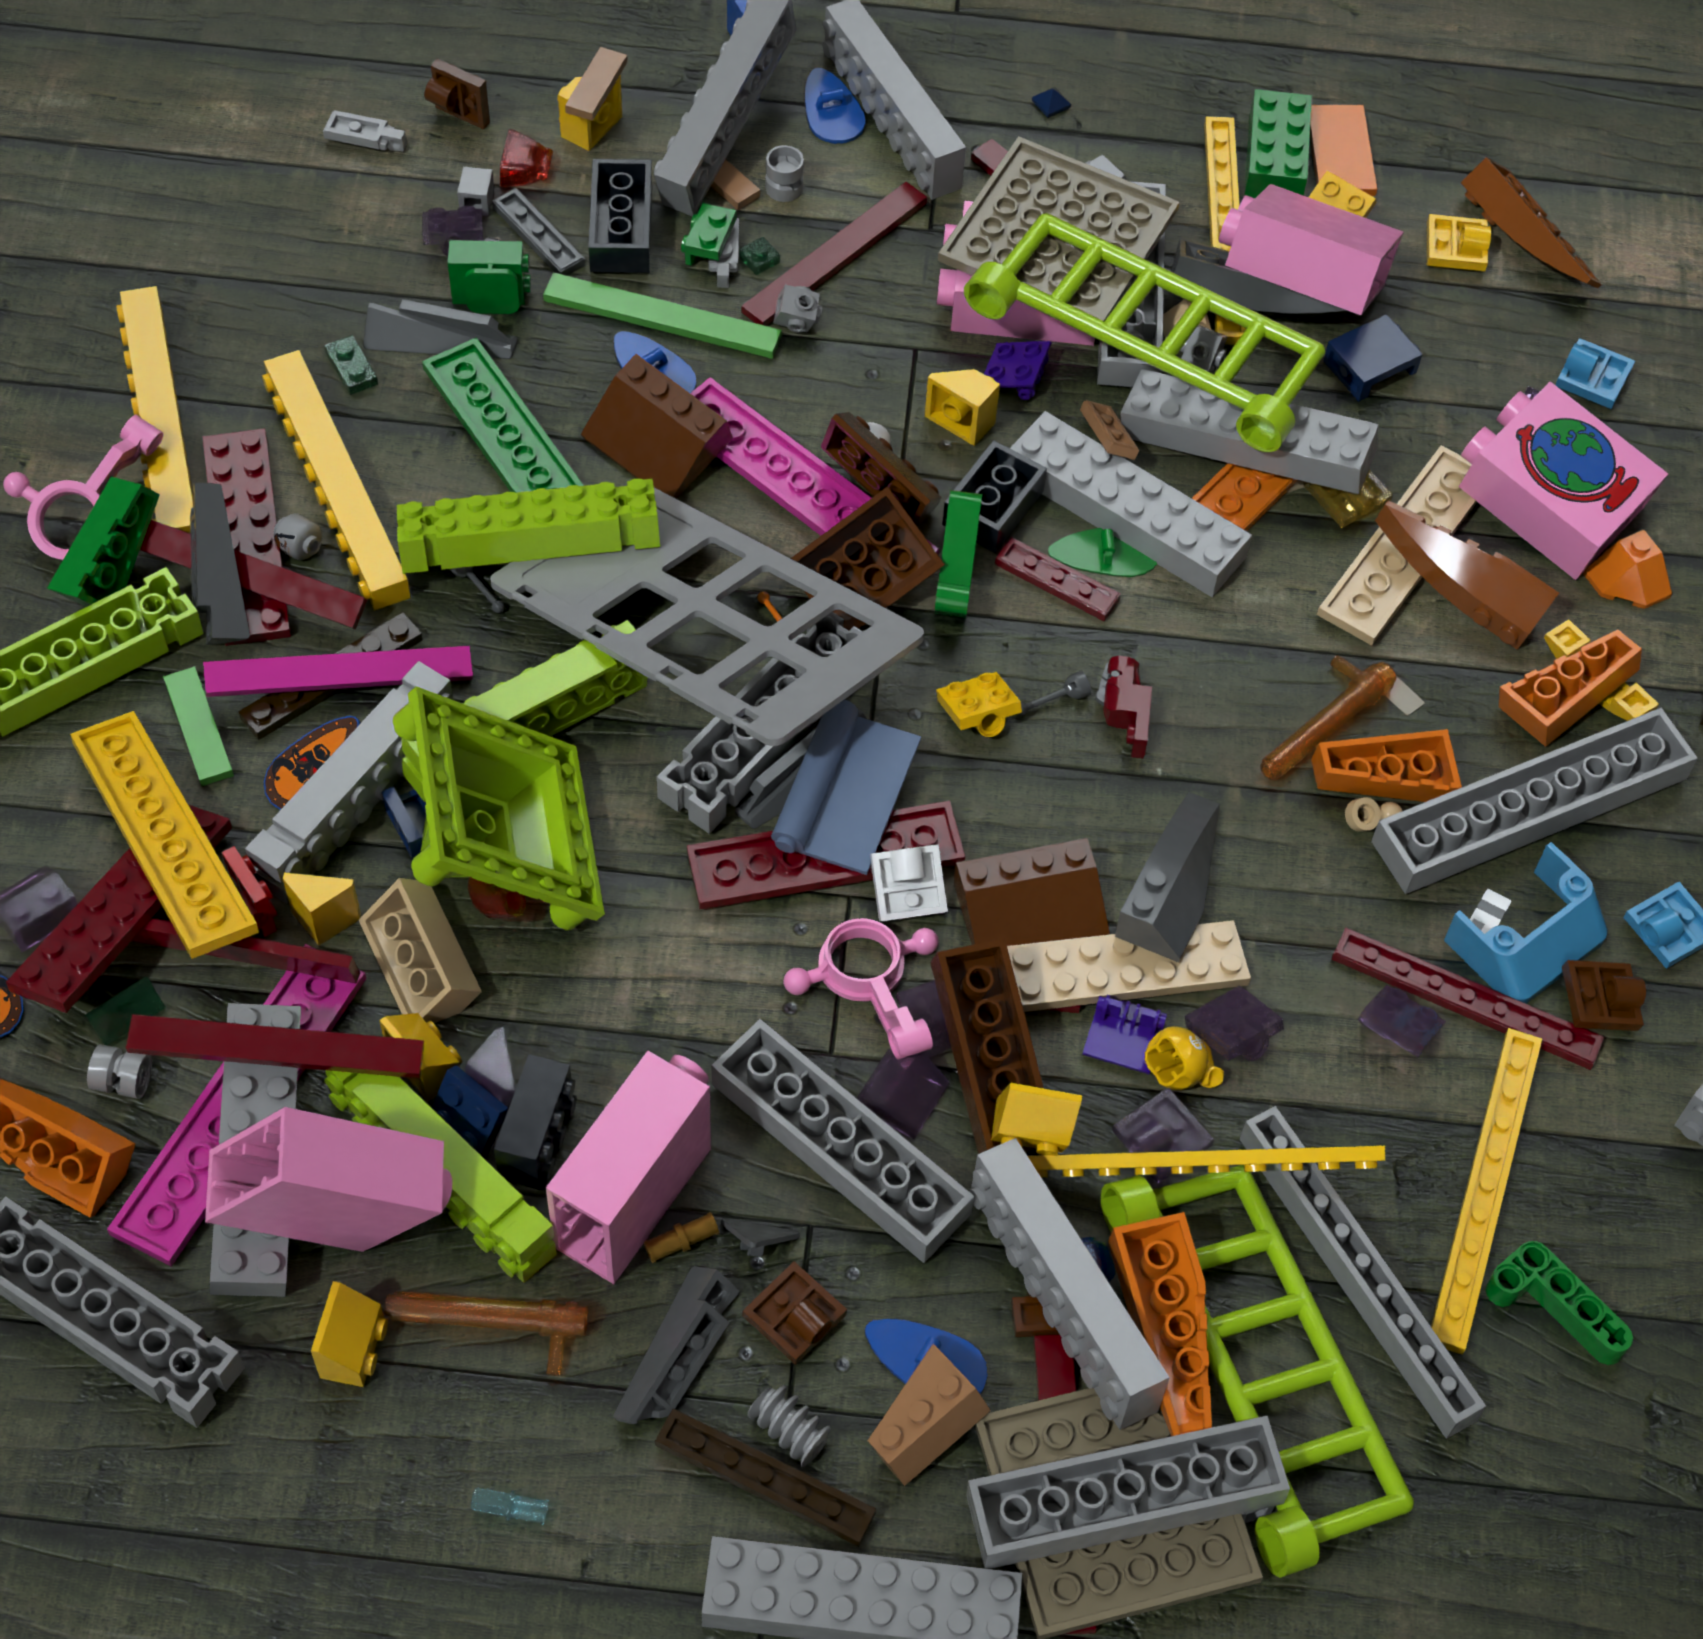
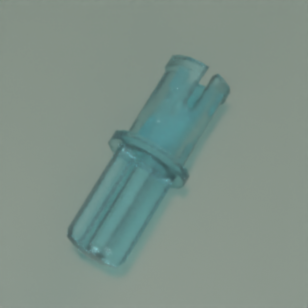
M478 1487L473 1491L471 1509L474 1511L505 1516L506 1521H510V1518L540 1523L541 1525L545 1524L546 1513L532 1511L531 1509L547 1512L549 1500L547 1499L542 1500L516 1495V1490H512L511 1493H505Z

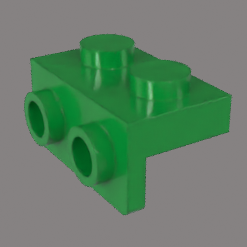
M702 203L698 214H694L692 217L689 235H684L682 240L681 252L685 253L686 265L692 266L696 256L719 261L737 220L736 210Z

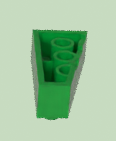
M111 476L47 589L87 607L125 588L160 494L141 484Z

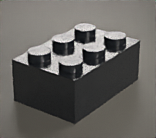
M994 440L954 491L982 494L976 543L996 553L1044 492L1047 468ZM949 497L944 502L942 525L945 527Z
M528 1054L494 1147L497 1171L508 1182L540 1190L544 1178L550 1179L555 1165V1158H552L555 1147L562 1146L566 1134V1127L563 1126L567 1115H573L577 1103V1095H573L576 1081L571 1079L569 1064Z

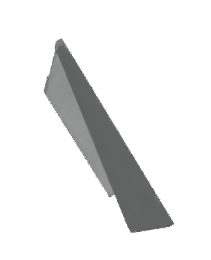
M402 299L399 311L369 303L363 347L367 350L440 354L477 337L491 358L510 359L518 340L516 336L505 335L499 331V322L491 316Z

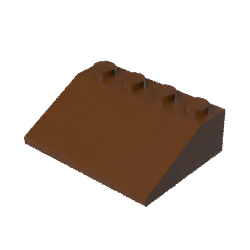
M637 354L615 375L581 433L582 438L636 479H652L654 488L675 499L686 490L733 439L727 420Z
M850 412L836 413L831 418L820 448L873 497L888 487L918 527L938 506L942 498L936 486L928 480L923 481L916 474V469L909 461L901 460L893 453L892 446L885 439H878L869 431V425L861 417L857 416L855 418Z
M888 487L790 558L884 608L889 607L945 565ZM804 591L806 595L809 597V599L814 597L813 595ZM842 610L832 611L844 619L843 627L848 631L853 626L859 629L866 624Z
M1088 838L956 862L954 887L971 945L1004 938L1007 946L1110 934L1097 866Z

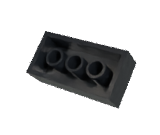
M593 159L588 246L590 272L650 273L652 160Z

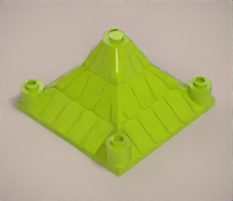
M416 686L408 693L409 702L393 716V725L399 737L412 742L417 741L420 771L423 778L422 786L426 802V819L421 852L413 858L411 864L416 880L426 886L433 887L445 878L476 879L513 892L517 891L522 895L550 903V916L553 923L569 931L576 928L587 918L597 921L605 915L576 746Z

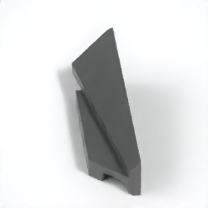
M194 483V507L191 508L192 604L198 613H206V645L246 640L250 637L222 486L215 483Z
M858 709L859 717L867 719L864 713ZM815 730L753 781L749 788L753 795L735 809V814L751 828L756 829L781 813Z
M694 1266L688 1272L613 1415L617 1421L637 1424L639 1420L667 1417L672 1409H675L729 1324L721 1315L722 1312L740 1292L717 1269Z

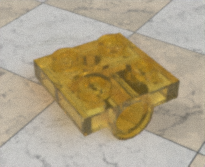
M1370 469L1359 494L1309 482L1304 483V487L1341 528L1383 507L1388 500L1391 501L1393 496Z

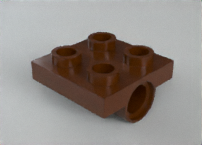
M437 58L431 64L432 78L425 88V100L435 104L437 109L484 130L490 123L486 80Z
M1567 960L1562 965L1574 1028L1638 1031L1644 1025L1640 1008L1646 998V985L1641 977H1633L1631 964Z
M792 1262L742 1311V1316L795 1365L847 1315V1309L796 1262Z

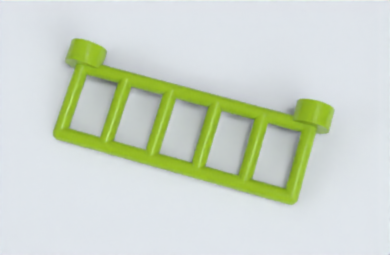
M1048 213L1041 214L1002 264L996 262L983 263L964 286V296L970 307L986 318H1002L1013 303L1018 300L1243 409L1244 411L1236 421L1237 432L1246 444L1262 452L1278 450L1293 429L1295 416L1289 405L1325 355V347L1322 343ZM1048 234L1084 251L1051 295L1018 280L1016 277L1017 273ZM1101 259L1137 276V279L1105 321L1067 304ZM1154 285L1192 302L1159 348L1121 330ZM1208 311L1246 328L1214 374L1176 356ZM1263 337L1301 354V357L1273 396L1269 394L1256 395L1231 383Z
M1244 1165L1230 1167V1172L1209 1173L1153 1190L1148 1181L1140 1175L1107 1183L1101 1190V1207L1104 1219L1111 1232L1114 1227L1163 1217L1160 1210L1236 1189L1256 1231L1197 1248L1196 1253L1201 1269L1205 1270L1266 1251L1287 1295L1211 1318L1205 1305L1209 1366L1236 1422L1259 1418L1253 1405L1330 1381L1352 1427L1279 1451L1285 1474L1363 1448L1386 1496L1310 1521L1304 1513L1287 1477L1290 1490L1285 1503L1276 1506L1278 1511L1259 1517L1255 1525L1257 1546L1264 1563L1271 1573L1282 1578L1314 1567L1319 1560V1543L1409 1513L1414 1506L1413 1497L1252 1173L1245 1172ZM1298 1315L1319 1361L1243 1384L1222 1338Z

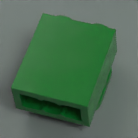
M449 240L448 271L452 304H467V307L472 312L479 314H511L516 312L520 305H525V293H531V274H525V272H529V254L523 253L522 241Z

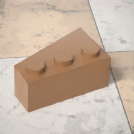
M933 1343L868 1439V1442L886 1466L905 1486L991 1410L977 1389Z

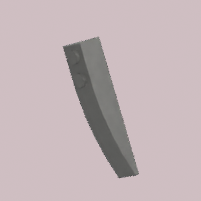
M1179 238L1171 272L1248 309L1277 313L1348 311L1225 266L1230 251Z
M1188 792L1156 843L1121 909L1115 937L1179 963L1204 912L1219 803Z

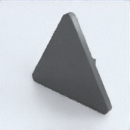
M721 1218L720 1222L722 1226L741 1240L740 1250H748V1256H762L764 1246L799 1238V1232L730 1218Z

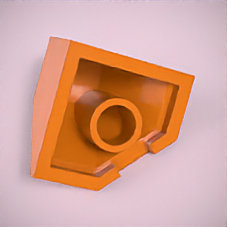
M1645 530L1618 540L1583 572V575L1600 597L1610 600L1618 597L1633 601L1632 606L1646 609L1671 598L1672 595L1663 553Z

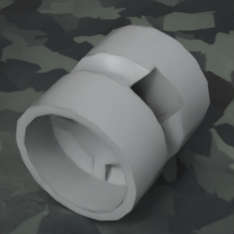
M782 145L771 149L767 153L765 189L767 194L776 201H793L802 194L804 158L797 148Z
M99 1044L95 1048L89 1062L87 1072L88 1088L106 1093H112L116 1089L118 1095L141 1099L147 1090L151 1077V1055L127 1052L123 1054L121 1048Z

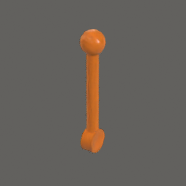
M765 591L760 592L757 596L758 601L765 604L777 622L780 621L782 617L770 602L769 594Z

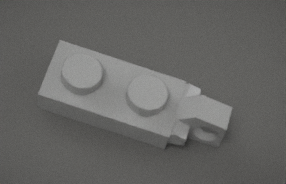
M336 110L332 112L323 130L324 139L374 149L386 150L388 148L390 151L403 152L407 145L405 131L397 130L388 125L386 120Z
M737 218L719 261L709 259L710 272H717L718 288H729V272L738 271L739 218Z

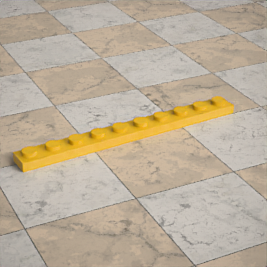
M1206 116L1204 132L1210 242L1212 247L1230 251L1231 246L1220 243L1219 236L1230 209L1235 208L1238 210L1240 206L1234 118ZM1214 313L1215 332L1228 337L1225 344L1235 345L1246 328Z
M1508 1028L1504 1037L1431 1328L1445 1348L1461 1355L1466 1350L1542 1038Z
M1385 1146L1028 1156L1041 1178L1048 1177V1170H1062V1177L1084 1176V1169H1098L1099 1176L1120 1175V1168H1135V1175L1157 1174V1167H1171V1174L1193 1173V1166H1208V1173L1230 1172V1165H1244L1245 1172L1267 1171L1266 1164H1281V1171L1303 1170V1163H1318V1170L1340 1169V1162H1355V1169L1377 1168V1161H1386Z

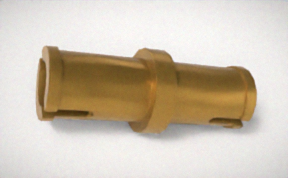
M709 1212L707 1215L682 1226L680 1223L673 1225V1230L643 1242L651 1262L654 1263L656 1260L681 1249L683 1252L691 1249L690 1245L715 1234L717 1235L720 1232L712 1213Z

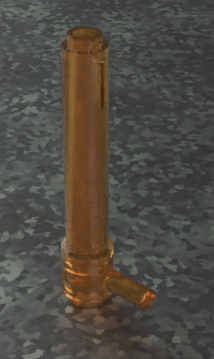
M1339 655L1335 656L1331 661V666L1352 679L1349 687L1262 759L1260 769L1263 775L1270 780L1280 779L1314 751L1320 742L1327 740L1365 707L1374 705L1380 699V695H1386L1393 688L1397 678L1394 670L1385 662H1378L1377 664H1371L1364 671H1361Z
M395 1291L394 1294H387L384 1309L385 1316L391 1317L392 1321L538 1332L539 1336L550 1337L546 1374L551 1376H561L565 1338L575 1339L576 1335L585 1336L588 1320V1306H581L578 1301H567L566 1304H557V1300L543 1299L542 1302Z

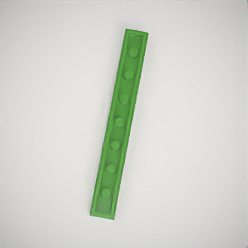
M554 272L543 293L545 302L773 359L782 337V330Z

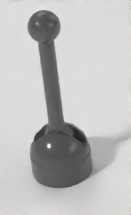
M475 566L450 569L456 576H468L490 601L495 613H502L504 611V603L499 600L497 601L473 573Z
M1083 671L1076 672L1067 677L1063 689L1029 703H1021L1022 713L1017 715L1023 716L1027 713V710L1065 694L1074 699L1091 695V687Z

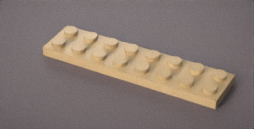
M1441 445L1398 501L1397 505L1423 516L1426 524L1432 527H1439L1441 525L1452 530L1451 536H1453L1477 503L1475 499L1459 488L1460 483L1472 464L1461 455ZM1379 527L1320 605L1317 615L1364 642L1373 645L1421 580L1422 576L1394 547Z
M1234 920L1198 924L1179 963L1115 937V934L1007 946L1024 1012L1095 1004L1098 1002L1099 996L1106 997L1107 994L1111 995L1110 998L1119 1001L1248 986L1251 980Z

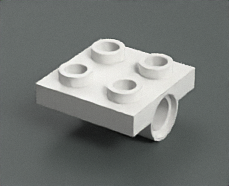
M939 844L870 854L879 922L948 912Z

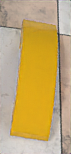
M1569 619L1546 633L1544 637L1556 659L1564 655L1569 657L1579 652L1581 647L1591 642ZM1625 682L1599 703L1611 713L1627 721L1649 713L1659 706V703L1639 684L1635 683L1629 686Z

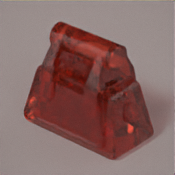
M509 129L500 162V186L523 185L529 182L547 180L553 150L544 147L520 132Z

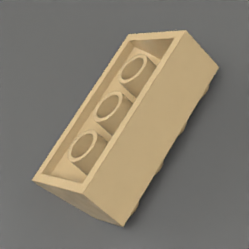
M398 878L359 919L360 925L402 1014L419 1013L426 1023L428 1021L436 1023L461 1013L482 992L431 886H426L417 880Z

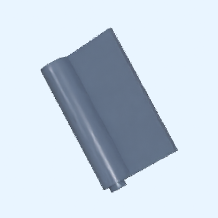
M845 699L822 715L771 835L775 846L787 853L795 851L867 875L871 866L870 854L876 853L920 744L921 736L859 717L858 708Z

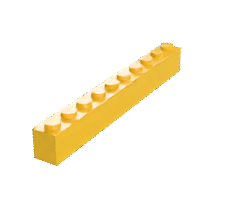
M157 286L121 291L122 304L116 305L119 322L125 323V327L120 328L123 346L129 347V350L123 352L127 369H132L133 374H127L130 392H136V397L131 398L133 413L164 434L161 443L151 455L146 456L143 453L140 455L142 465L147 464L148 469L142 470L145 487L151 488L152 491L160 494L153 512L156 519L151 520L190 534L191 508L194 507V497L163 311Z
M297 350L264 361L266 374L262 375L264 386L268 393L273 392L275 397H272V401L277 414H283L285 417L282 422L287 436H294L295 442H293L295 453L299 460L304 459L306 462L303 465L309 483L315 482L317 486L314 488V492L319 505H326L327 511H325L327 522L331 529L336 528L339 533L335 535L338 546L342 553L347 551L349 558H346L352 576L358 575L360 582L357 583L361 596L370 600L374 611L410 599L408 579L402 572V566L300 351Z

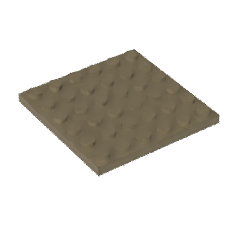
M1018 136L939 251L938 261L972 276L985 262L1002 264L1037 218L1044 213L1051 214L1147 260L1177 213L1180 202ZM1048 234L1017 273L1016 277L1018 280L1051 295L1084 251ZM1101 259L1067 304L1105 321L1125 295L1136 276Z
M1087 1388L991 1412L975 1424L990 1476L1171 1437L1161 1408H1159L1157 1413L1119 1430L1114 1420H1109L1103 1413L1100 1398L1094 1388ZM1241 1513L1015 1563L1018 1573H1022V1588L1037 1639H1046L1261 1583L1263 1579Z

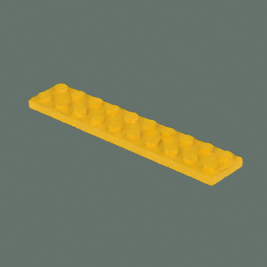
M132 711L71 733L70 736L75 749L191 959L259 933L255 919L135 712Z

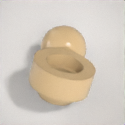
M1363 797L1349 802L1345 810V819L1351 829L1363 832L1374 829L1379 820L1403 810L1394 802H1386L1379 807L1373 799ZM1358 810L1361 813V820L1358 817Z

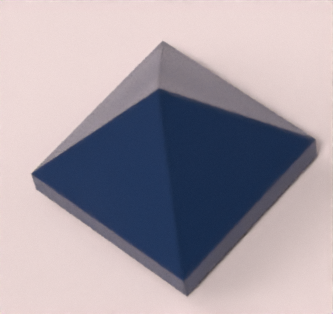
M1056 87L1032 97L1034 104L1047 118L1071 107V103Z

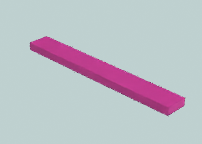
M470 646L203 662L206 697L402 685V678L418 661L448 678L450 682L467 681L473 678Z

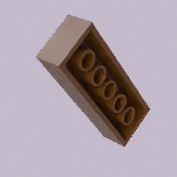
M1005 938L939 951L930 962L978 1154L1001 1144V1142L992 1141L991 1138L996 1101L1010 1083L1044 1088ZM1022 1146L1027 1156L1038 1154L1036 1153V1148Z

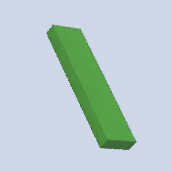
M192 667L163 676L201 786L233 777L230 762L196 668Z

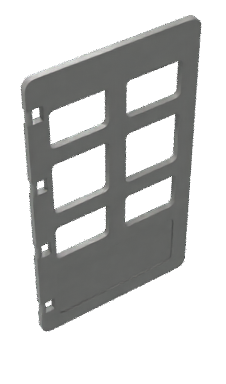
M654 488L658 515L660 547L635 549L634 545L622 546V551L511 562L492 574L490 578L491 587L495 591L511 600L514 599L520 602L530 611L581 640L585 639L602 652L653 681H659L669 687L674 693L725 722L740 727L746 731V734L769 746L784 744L924 641V630L921 626ZM711 543L717 544L743 558L699 588H693L665 573ZM762 572H770L814 596L769 627L763 626L719 602ZM641 588H648L675 603L630 634H623L596 619ZM527 591L531 593L533 596L527 598L521 593ZM834 610H842L871 626L828 657H821L791 641ZM697 617L703 618L747 642L703 674H694L650 648ZM598 631L602 633L604 636L598 638L594 636L592 633ZM767 657H774L803 673L802 676L759 706H751L722 689ZM671 672L678 677L672 680L665 676V674ZM747 715L754 719V721L748 723L741 719V717Z

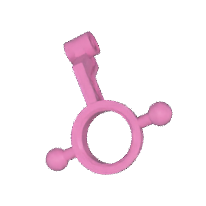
M137 414L133 415L121 430L120 438L123 441L112 446L86 484L73 480H63L52 483L38 492L30 486L29 479L25 474L21 472L8 474L3 482L6 493L16 498L24 497L31 502L27 524L30 536L36 546L50 557L63 560L69 549H61L54 546L47 538L44 530V516L48 507L56 499L71 494L86 497L94 506L110 477H116L120 470L135 463L141 453L146 456L151 455L161 443L164 435L163 432Z
M864 918L848 920L836 926L829 933L819 953L818 968L809 971L802 968L790 969L784 976V987L793 995H802L809 990L811 984L823 981L831 991L843 998L853 1001H871L887 1033L891 1050L895 1058L899 1060L932 1049L933 1042L925 1020L918 1019L914 1021L907 1006L898 1008L891 992L902 979L905 964L904 955L917 952L920 955H930L937 949L939 939L933 930L921 928L913 934L912 939L901 941L890 928L878 921ZM868 938L879 942L888 950L892 963L888 970L880 976L858 979L840 972L834 965L831 956L836 947L846 940Z

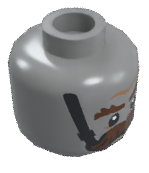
M295 513L283 517L277 522L274 528L275 545L282 552L301 561L310 558L319 551L322 533L316 523Z

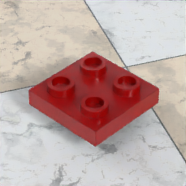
M235 846L223 851L222 855L227 872L255 919L258 930L261 931L264 937L275 932L276 927L273 917L277 916V912L270 901L273 897L268 886L263 880L257 882L253 875L256 873V870L247 855L241 857Z

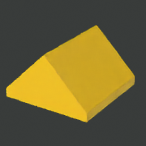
M284 872L283 882L291 912L319 946L360 919L361 912L353 879Z

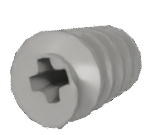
M786 1385L776 1390L770 1387L753 1402L749 1408L748 1417L752 1419L758 1417L757 1425L762 1429L769 1427L768 1436L772 1439L780 1437L779 1446L782 1449L791 1448L790 1457L795 1460L802 1458L801 1467H805L815 1459L827 1443L831 1427L828 1425L818 1431L816 1429L820 1421L818 1415L808 1421L805 1419L810 1407L805 1405L798 1410L794 1408L799 1398L797 1395L785 1400L783 1397L788 1389Z

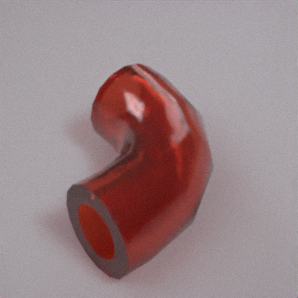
M472 877L468 878L467 889L473 907L487 918L492 920L512 919L524 913L526 908L525 895L473 879Z

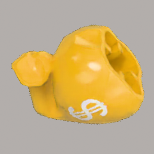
M1177 1026L1167 1027L1158 1032L1147 1045L1145 1062L1147 1068L1156 1076L1160 1085L1170 1090H1184L1195 1086L1197 1083L1206 1088H1215L1223 1083L1224 1071L1214 1066L1210 1047L1190 1030Z

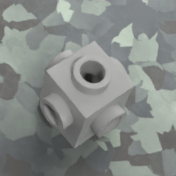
M785 284L778 295L773 323L785 326L793 332H808L814 323L819 322L822 306L818 305L820 293L813 292L805 286L794 287Z
M1198 325L1181 348L1180 352H1183L1181 359L1206 371H1214L1215 367L1219 368L1224 361L1226 351L1223 348L1228 337ZM1202 347H1204V349H1205V354H1204V356H1203V354H1202V352H1201Z

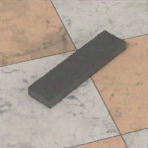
M517 188L492 200L493 209L555 273L568 276L585 266V258Z

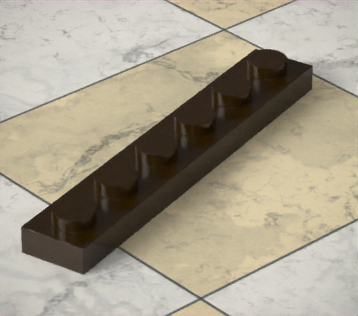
M402 612L334 654L407 650L423 641L422 633ZM344 688L268 693L240 710V719L254 736L260 740Z
M672 1409L655 1440V1446L858 1547L876 1514V1508L678 1410Z

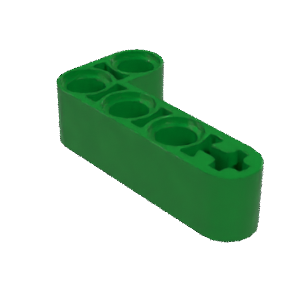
M950 490L941 559L945 565L940 568L935 614L967 617L982 494Z
M1528 1241L1522 1244L1497 1266L1486 1284L1485 1291L1488 1299L1501 1307L1514 1304L1528 1292L1602 1364L1614 1365L1618 1363L1633 1342L1632 1331L1541 1242ZM1524 1259L1534 1261L1537 1267L1529 1266ZM1499 1280L1507 1281L1513 1289L1504 1288L1499 1283ZM1551 1285L1559 1286L1564 1294L1555 1292ZM1578 1311L1588 1314L1591 1321L1581 1318ZM1597 1327L1601 1328L1599 1332L1596 1331Z

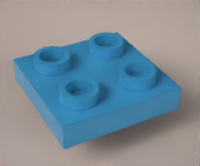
M1579 338L1569 353L1564 368L1557 379L1556 386L1612 409L1634 366L1635 360Z
M1680 882L1627 910L1623 917L1666 969L1703 948V909Z

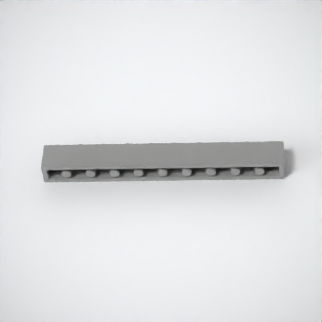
M1276 1106L1247 1120L1240 1137V1141L1246 1150L1305 1148ZM1303 1163V1170L1281 1171V1164H1266L1267 1171L1261 1172L1445 1438L1447 1439L1477 1422L1486 1408L1485 1403L1321 1170H1318V1165L1316 1163Z

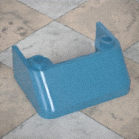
M1552 842L1546 845L1534 873L1567 904L1563 909L1525 938L1513 928L1505 925L1495 926L1484 934L1459 910L1455 913L1444 938V941L1493 990L1525 1004L1563 976L1562 965L1567 960L1583 961L1603 944L1607 936V926L1592 881Z

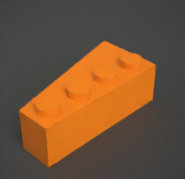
M1620 630L1613 631L1581 647L1579 652L1569 657L1564 655L1554 660V664L1540 671L1535 669L1525 674L1523 679L1513 684L1508 682L1500 686L1499 708L1546 747L1640 670L1642 648Z
M1448 729L1320 742L1311 759L1317 788L1321 790L1427 802L1462 788Z

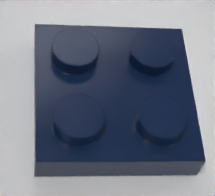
M457 1065L447 1070L431 1107L485 1160L509 1109Z

